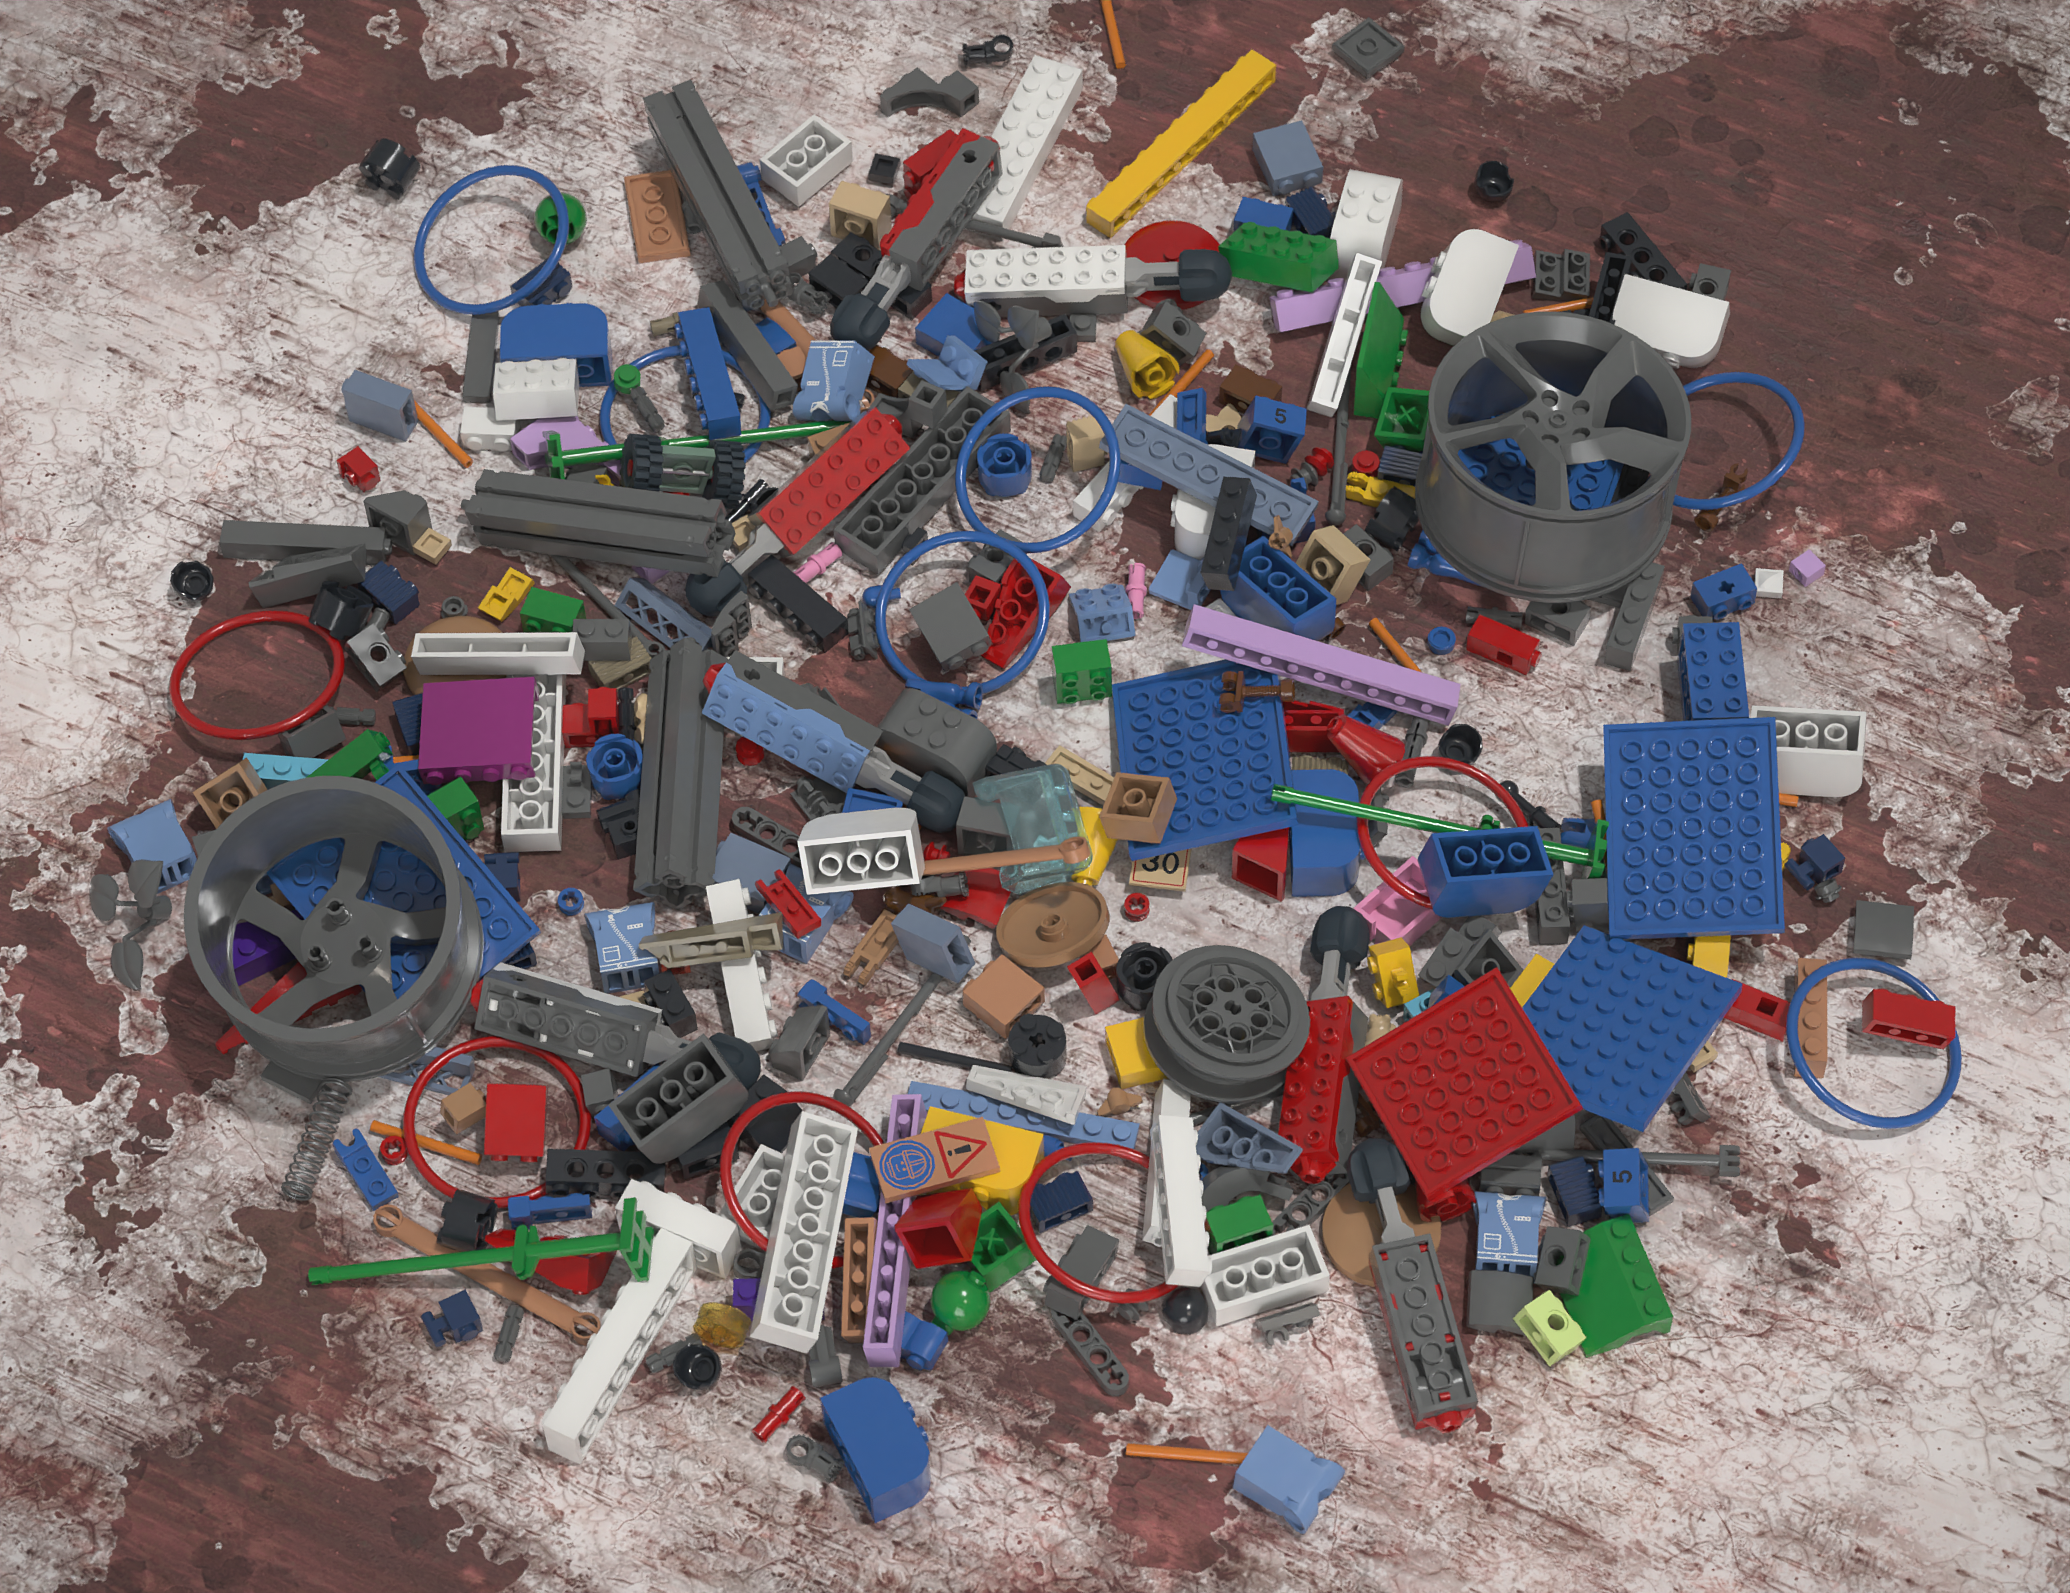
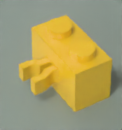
M1400 937L1369 946L1371 957H1367V964L1370 973L1374 974L1376 983L1372 984V989L1376 1000H1380L1386 1008L1407 1003L1418 997L1419 992L1410 946L1403 938Z

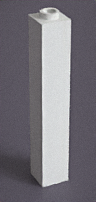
M1163 1079L1155 1094L1153 1124L1158 1115L1189 1117L1191 1093L1182 1089L1171 1080ZM1151 1146L1142 1241L1162 1247Z

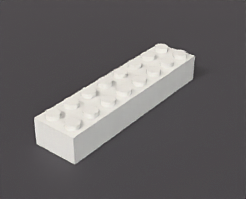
M1034 55L991 136L1000 145L1003 174L971 220L1010 229L1083 90L1082 69ZM972 231V232H975V233H978V234H981V235H984V236H987V237H990V238H994V239H997V240H1000V241H1004L1003 238H999V237H995V236L983 234V233H980V232Z
M566 674L507 675V678L535 677L539 689V701H534L532 765L536 775L534 778L523 780L503 779L501 837L504 851H561L564 766L562 722L563 705H565Z
M804 1111L800 1113L792 1124L750 1337L806 1354L818 1340L858 1128Z
M663 1228L659 1230L656 1237L653 1236L649 1280L638 1282L631 1271L632 1277L627 1285L623 1284L619 1289L616 1297L617 1302L613 1309H608L604 1314L601 1323L602 1327L597 1334L594 1333L590 1337L584 1357L582 1359L579 1358L575 1362L569 1382L563 1383L557 1394L558 1400L554 1407L548 1408L543 1416L542 1424L550 1451L575 1463H582L695 1273L697 1265L693 1242Z

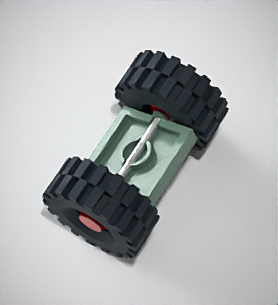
M627 435V439L624 441L625 447L622 448L623 455L620 459V486L657 492L703 494L702 497L706 500H722L725 509H736L739 506V500L741 501L742 499L741 492L744 491V469L746 468V462H744L745 453L740 442L712 440L709 441V445L706 448L661 445V439L656 435Z

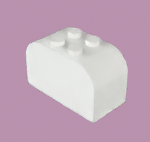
M1349 170L1330 239L1337 241L1339 268L1328 278L1329 280L1343 278L1346 281L1351 262L1356 253L1382 261L1380 269L1385 267L1401 210L1403 179Z
M1478 229L1467 230L1456 236L1444 252L1441 251L1439 256L1435 258L1431 268L1434 276H1431L1430 280L1426 282L1421 296L1425 297L1421 308V321L1425 330L1432 337L1454 346L1474 330L1490 323L1519 245Z
M1625 274L1614 308L1613 320H1616V326L1636 335L1649 344L1672 368L1678 369L1679 366L1698 368L1710 363L1717 355L1729 319L1730 307L1727 301Z
M1215 444L1209 445L1255 469L1254 450ZM1178 489L1177 495H1173L1171 511H1173L1171 526L1175 527V548L1178 552L1201 560L1205 555L1216 507Z
M1752 706L1751 718L1775 717L1779 793L1843 797L1853 794L1860 788L1863 777L1866 741V712Z
M887 808L818 817L804 825L797 841L807 895L919 884L925 870L916 812L908 808Z

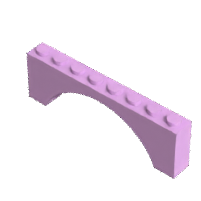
M578 416L538 418L510 438L513 455L529 470L549 467L545 461L547 447L546 438L543 437L542 431L554 430L559 433L562 450L609 445L605 441L601 442L596 437L593 429L588 425L584 426L579 421ZM620 460L593 463L607 467L611 483L614 486L622 487L620 486L621 475H619L621 469ZM632 566V569L641 578H645L651 584L670 572L668 570Z

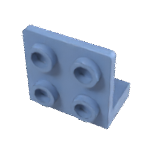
M947 336L939 359H908L906 365L914 370L916 376L925 379L930 384L944 390L962 392L967 386L977 390L987 361L956 336Z
M1171 550L1151 583L1149 593L1189 610H1192L1194 604L1202 606L1211 590L1207 588L1200 573L1204 558L1198 560L1176 550Z
M1112 583L1106 584L1102 588L1093 590L1083 588L1069 594L1070 602L1077 616L1080 642L1102 639L1110 641L1136 636L1132 605L1123 585Z

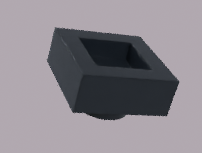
M875 153L868 172L869 180L894 185L901 166L900 158Z
M918 527L912 535H907L902 544L903 555L915 546L928 540V532ZM919 558L913 561L910 565L913 566Z

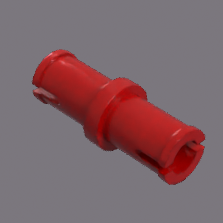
M791 1386L775 1405H770L768 1408L769 1412L751 1429L752 1433L761 1442L766 1443L782 1424L786 1425L790 1421L789 1416L806 1400V1397L803 1396L804 1394L796 1387Z

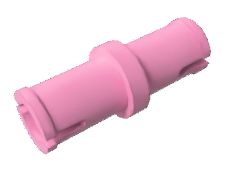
M831 542L818 554L809 556L807 562L793 573L807 583L817 574L822 575L826 571V567L842 556V551L837 544L834 545V542Z
M1134 563V569L1133 564L1128 566L1129 577L1125 592L1132 605L1133 618L1138 619V613L1139 618L1144 616V597L1147 595V588L1144 586L1146 566L1141 563Z

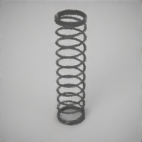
M328 1077L323 1079L321 1083L322 1092L316 1096L318 1102L313 1104L314 1112L309 1114L310 1122L305 1125L306 1132L301 1135L302 1142L297 1145L298 1152L293 1155L294 1162L289 1165L290 1172L285 1175V1182L281 1185V1190L291 1198L305 1201L309 1200L312 1196L313 1190L311 1187L303 1183L288 1181L287 1177L292 1174L302 1182L308 1184L317 1183L316 1178L312 1175L298 1171L293 1172L291 1167L296 1164L309 1173H321L318 1166L309 1162L296 1161L295 1157L300 1154L313 1163L323 1164L325 1162L322 1156L309 1151H300L299 1147L301 1144H304L309 1149L318 1153L326 1154L329 1152L325 1145L314 1141H304L303 1137L305 1134H308L313 1139L322 1143L329 1144L333 1142L329 1135L318 1131H308L307 1127L309 1124H312L317 1129L326 1133L333 1134L337 1132L333 1125L322 1121H312L311 1117L313 1114H316L321 1119L330 1123L337 1124L341 1122L337 1115L326 1111H316L315 1107L317 1104H320L331 1112L344 1113V1108L337 1103H348L347 1097L351 1096L353 1090L343 1080ZM334 1083L341 1085L349 1092L336 1091L326 1084ZM327 1093H330L337 1097H343L346 1101L334 1099ZM321 1094H324L326 1097L337 1103L331 1101H320L319 1096ZM323 1103L335 1105L342 1111L333 1110ZM319 1113L331 1115L338 1119V1121L329 1120ZM315 1123L327 1125L334 1129V1131L325 1130ZM311 1133L325 1136L328 1139H330V1141L321 1140L313 1136ZM308 1144L318 1145L320 1147H323L326 1151L317 1150L309 1146ZM304 1154L314 1155L322 1161L313 1160ZM300 1164L312 1166L316 1168L318 1171L309 1170L301 1166ZM296 1174L308 1176L312 1178L314 1181H307L297 1176ZM285 1186H290L294 1190L308 1195L306 1196L293 1193L290 1190H288Z

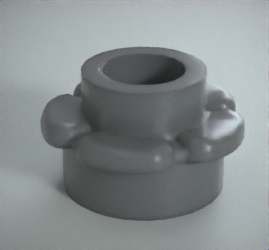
M456 596L448 597L441 606V616L443 618L465 616L468 613L467 605H464L463 600Z
M1835 878L1825 880L1814 887L1817 893L1815 898L1817 900L1822 899L1824 903L1833 901L1840 896L1838 892L1842 887L1837 884Z

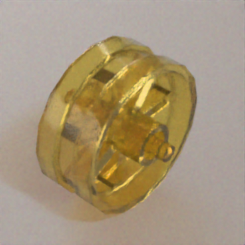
M708 1302L700 1306L698 1318L694 1322L693 1329L700 1338L711 1344L735 1349L744 1345L747 1338L746 1333L751 1326V1320L746 1314L732 1306Z

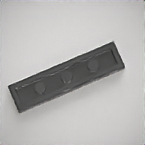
M499 311L472 315L463 389L464 402L491 401L500 319Z
M1596 1114L1580 1124V1131L1596 1150L1634 1148L1610 1119ZM1648 1166L1649 1216L1671 1204L1674 1201V1197Z

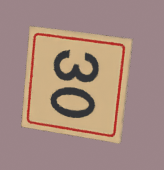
M1191 849L1132 861L1129 885L1186 892Z

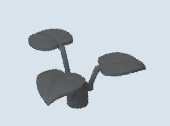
M975 301L974 316L976 325L981 335L987 341L994 343L999 341L1000 333L1014 332L1021 346L1026 349L1009 367V372L1003 371L1000 374V385L1004 396L1007 397L1016 392L1029 389L1025 379L1015 372V369L1033 349L1039 347V341L1051 336L1052 329L1049 322L1044 317L1039 318L1038 310L1012 306L1008 310V323L1010 327L1004 328L1000 326L1001 319L999 314L991 305L983 301ZM1030 400L1013 406L1025 414L1031 413L1029 410Z
M141 859L131 864L128 872V885L130 890L135 893L134 899L137 901L117 900L119 893L118 884L107 874L95 875L90 881V904L98 919L102 921L113 919L116 914L117 905L137 907L138 915L147 920V922L123 936L122 943H115L111 952L112 968L117 978L124 985L135 990L141 989L144 961L140 945L135 940H130V938L147 927L156 925V919L168 918L172 913L170 899L165 895L157 896L163 861Z

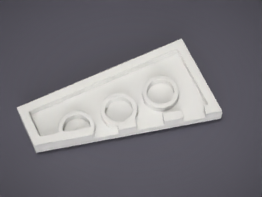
M976 1065L972 1066L966 1083L967 1090L1072 1125L1076 1123L1086 1096L1087 1087Z

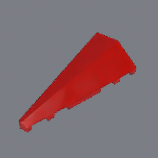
M298 962L250 1010L255 1014H259L289 989L305 979L307 971L302 964ZM354 985L313 1004L295 1022L311 1016L313 1011L328 1004L330 1007L337 1004L339 999L348 995H358L362 992L361 987ZM233 1025L215 1044L217 1049L224 1055L228 1053V1049L243 1042L248 1044V1042Z

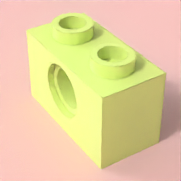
M1550 1290L1524 1306L1513 1318L1549 1366L1574 1351L1586 1339L1579 1324L1572 1320L1565 1311L1562 1302Z

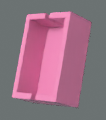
M1412 856L1393 875L1411 889L1428 896L1418 860ZM1382 882L1353 908L1365 918L1369 928V940L1372 941L1375 938V944L1402 937L1411 946L1442 918L1436 915L1432 909L1417 905L1404 898L1385 882Z

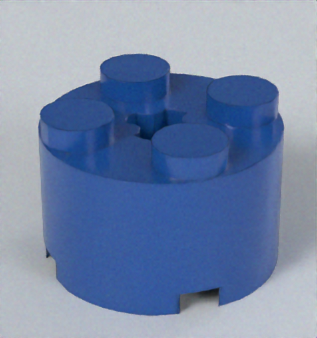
M997 434L988 438V442L983 446L981 445L977 453L978 479L981 486L985 489V493L989 496L1001 497L1025 493L1032 479V454L1029 445L1018 440V437L1013 434Z
M610 734L598 739L592 750L588 752L586 762L595 790L601 794V797L606 800L624 799L629 792L641 789L643 754L639 744L622 734Z

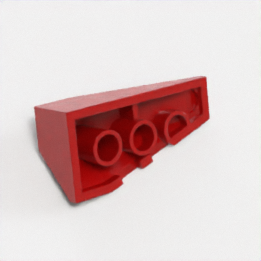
M1015 558L1003 575L1001 582L1003 586L999 599H996L995 603L996 611L992 624L989 625L987 631L993 645L989 646V649L981 655L984 659L1002 669H1005L1032 639L1039 615L1038 597L1034 584L1027 571ZM1031 559L1040 571L1046 584L1050 605V618L1060 606L1071 586L1062 575Z
M500 1228L485 1235V1242L495 1248L514 1246L516 1230ZM546 1236L540 1238V1241L564 1239L565 1236ZM617 1251L540 1259L535 1272L562 1288L571 1289L574 1294L587 1295L590 1291L602 1286Z

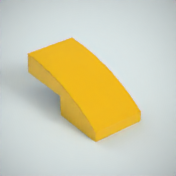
M510 567L497 587L492 585L478 609L502 622L521 603L535 582L532 578Z

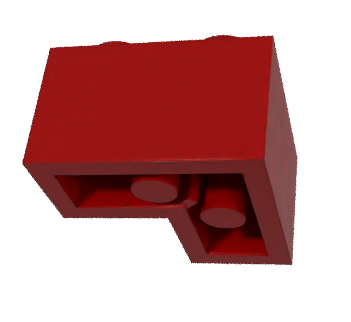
M599 687L597 689H588V704L573 703L572 705H563L562 735L565 748L594 747L595 742L601 737L619 734V730H621V727H619V701L616 688Z

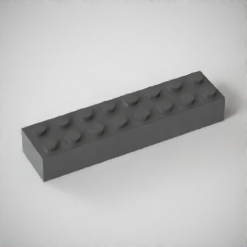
M967 386L947 407L948 410L934 429L929 427L834 528L835 544L840 547L841 551L874 573L879 574L902 550V544L907 535H912L918 527L922 528L956 491V465L964 440L977 420L996 403ZM1005 410L995 417L978 437L968 460L966 479L978 467L977 453L980 446L987 443L988 438L994 435L1009 434L1011 432L1009 411Z

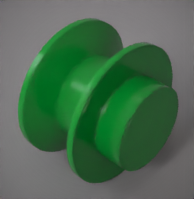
M625 364L615 370L614 386L620 393L630 394L632 389L640 386L641 374L635 366Z

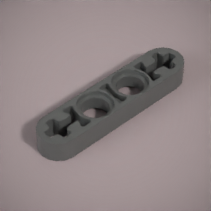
M740 807L734 811L732 824L734 830L739 835L791 858V864L802 869L799 848L792 853L783 850L787 843L798 845L799 835L750 807ZM750 818V823L744 822L740 824V819L746 820ZM766 829L773 830L776 833L771 839H764L760 834Z
M1334 1174L1326 1175L1325 1179L1320 1183L1309 1184L1272 1221L1273 1236L1276 1231L1281 1233L1287 1227V1222L1290 1226L1286 1232L1294 1230V1228L1297 1229L1311 1225L1326 1210L1331 1199L1350 1183L1348 1174H1344V1179L1341 1177L1337 1178L1333 1182V1188L1330 1183L1334 1180ZM1320 1189L1326 1191L1328 1197L1323 1201H1317L1311 1194L1315 1190ZM1297 1209H1303L1309 1216L1307 1219L1299 1221L1293 1218L1292 1213Z
M1051 1308L1053 1324L1102 1389L1111 1396L1123 1395L1129 1387V1374L1086 1316L1081 1313L1077 1320L1070 1317L1073 1324L1069 1327V1320L1064 1315L1059 1317V1312ZM1078 1330H1085L1090 1334V1337L1087 1341L1078 1342L1073 1338V1334ZM1101 1352L1106 1355L1107 1360L1103 1364H1094L1090 1360L1091 1355ZM1110 1367L1114 1378H1121V1385L1116 1383L1110 1384V1375L1107 1372Z

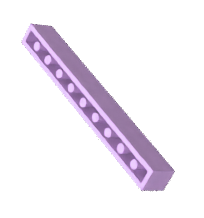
M1522 240L1510 241L1518 244L1519 247L1505 284L1535 278L1536 273L1531 246L1525 242L1523 243ZM1436 257L1431 258L1430 263L1426 264L1410 262L1405 264V268L1395 270L1394 267L1380 269L1376 282L1382 284L1396 307L1423 302L1425 297L1421 296L1426 282L1430 280L1431 276H1434L1431 268ZM1331 279L1327 285L1319 286L1313 293L1302 290L1293 292L1292 289L1277 291L1276 296L1270 297L1275 328L1280 332L1333 321L1344 288V279Z
M1195 604L1186 622L1182 646L1447 726H1449L1458 707L1460 684Z
M921 1094L892 1095L887 1143L921 1134L927 1116ZM881 1191L863 1350L869 1367H899L911 1258L894 1227L918 1195L885 1204Z

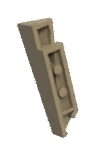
M782 913L644 936L639 942V948L641 950L646 949L660 959L659 962L667 968L751 958L754 954L753 950L783 949Z

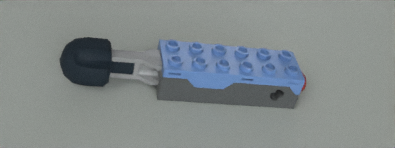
M737 650L734 651L726 663L713 664L706 672L703 684L707 688L709 696L702 714L846 793L848 788L853 789L856 784L864 788H877L891 797L902 801L907 805L906 808L914 810L918 824L927 829L941 833L951 831L956 827L965 796L963 790L933 771L926 772L921 778L892 762L887 753L877 747L883 733L881 729Z

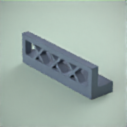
M629 578L615 603L617 608L670 648L681 639L688 637L694 638L702 646V651L707 650L708 647H713L711 628L645 578ZM631 593L637 596L639 608L631 609L625 604ZM646 610H656L659 623L651 624L648 622ZM674 624L677 626L679 638H669L666 625Z
M434 1047L420 1059L409 1064V1070L402 1073L391 1072L379 1077L413 1086L418 1078L417 1072L424 1070L429 1063L445 1052L446 1049ZM465 1054L454 1057L436 1073L437 1077L432 1078L424 1089L450 1095L458 1089L448 1087L444 1080L453 1075L464 1077L460 1088L470 1083L475 1071L473 1057Z

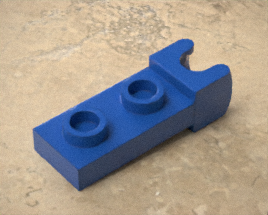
M1202 387L1178 392L1177 430L1208 445L1206 441V391Z
M810 979L798 992L797 996L803 1000L798 1005L799 1007L826 1006L828 1008L829 1026L835 1025L851 1041L857 1040L865 1045L871 1038L870 1023L831 998L827 994V988L814 979Z
M355 1128L352 1131L354 1136L353 1145L345 1146L339 1139H335L333 1141V1148L371 1209L375 1211L379 1207L398 1198L399 1195L368 1146L359 1129Z
M573 1193L567 1197L558 1198L544 1196L538 1200H530L529 1196L508 1198L511 1230H516L520 1225H525L530 1230V1226H533V1224L593 1218L589 1194Z

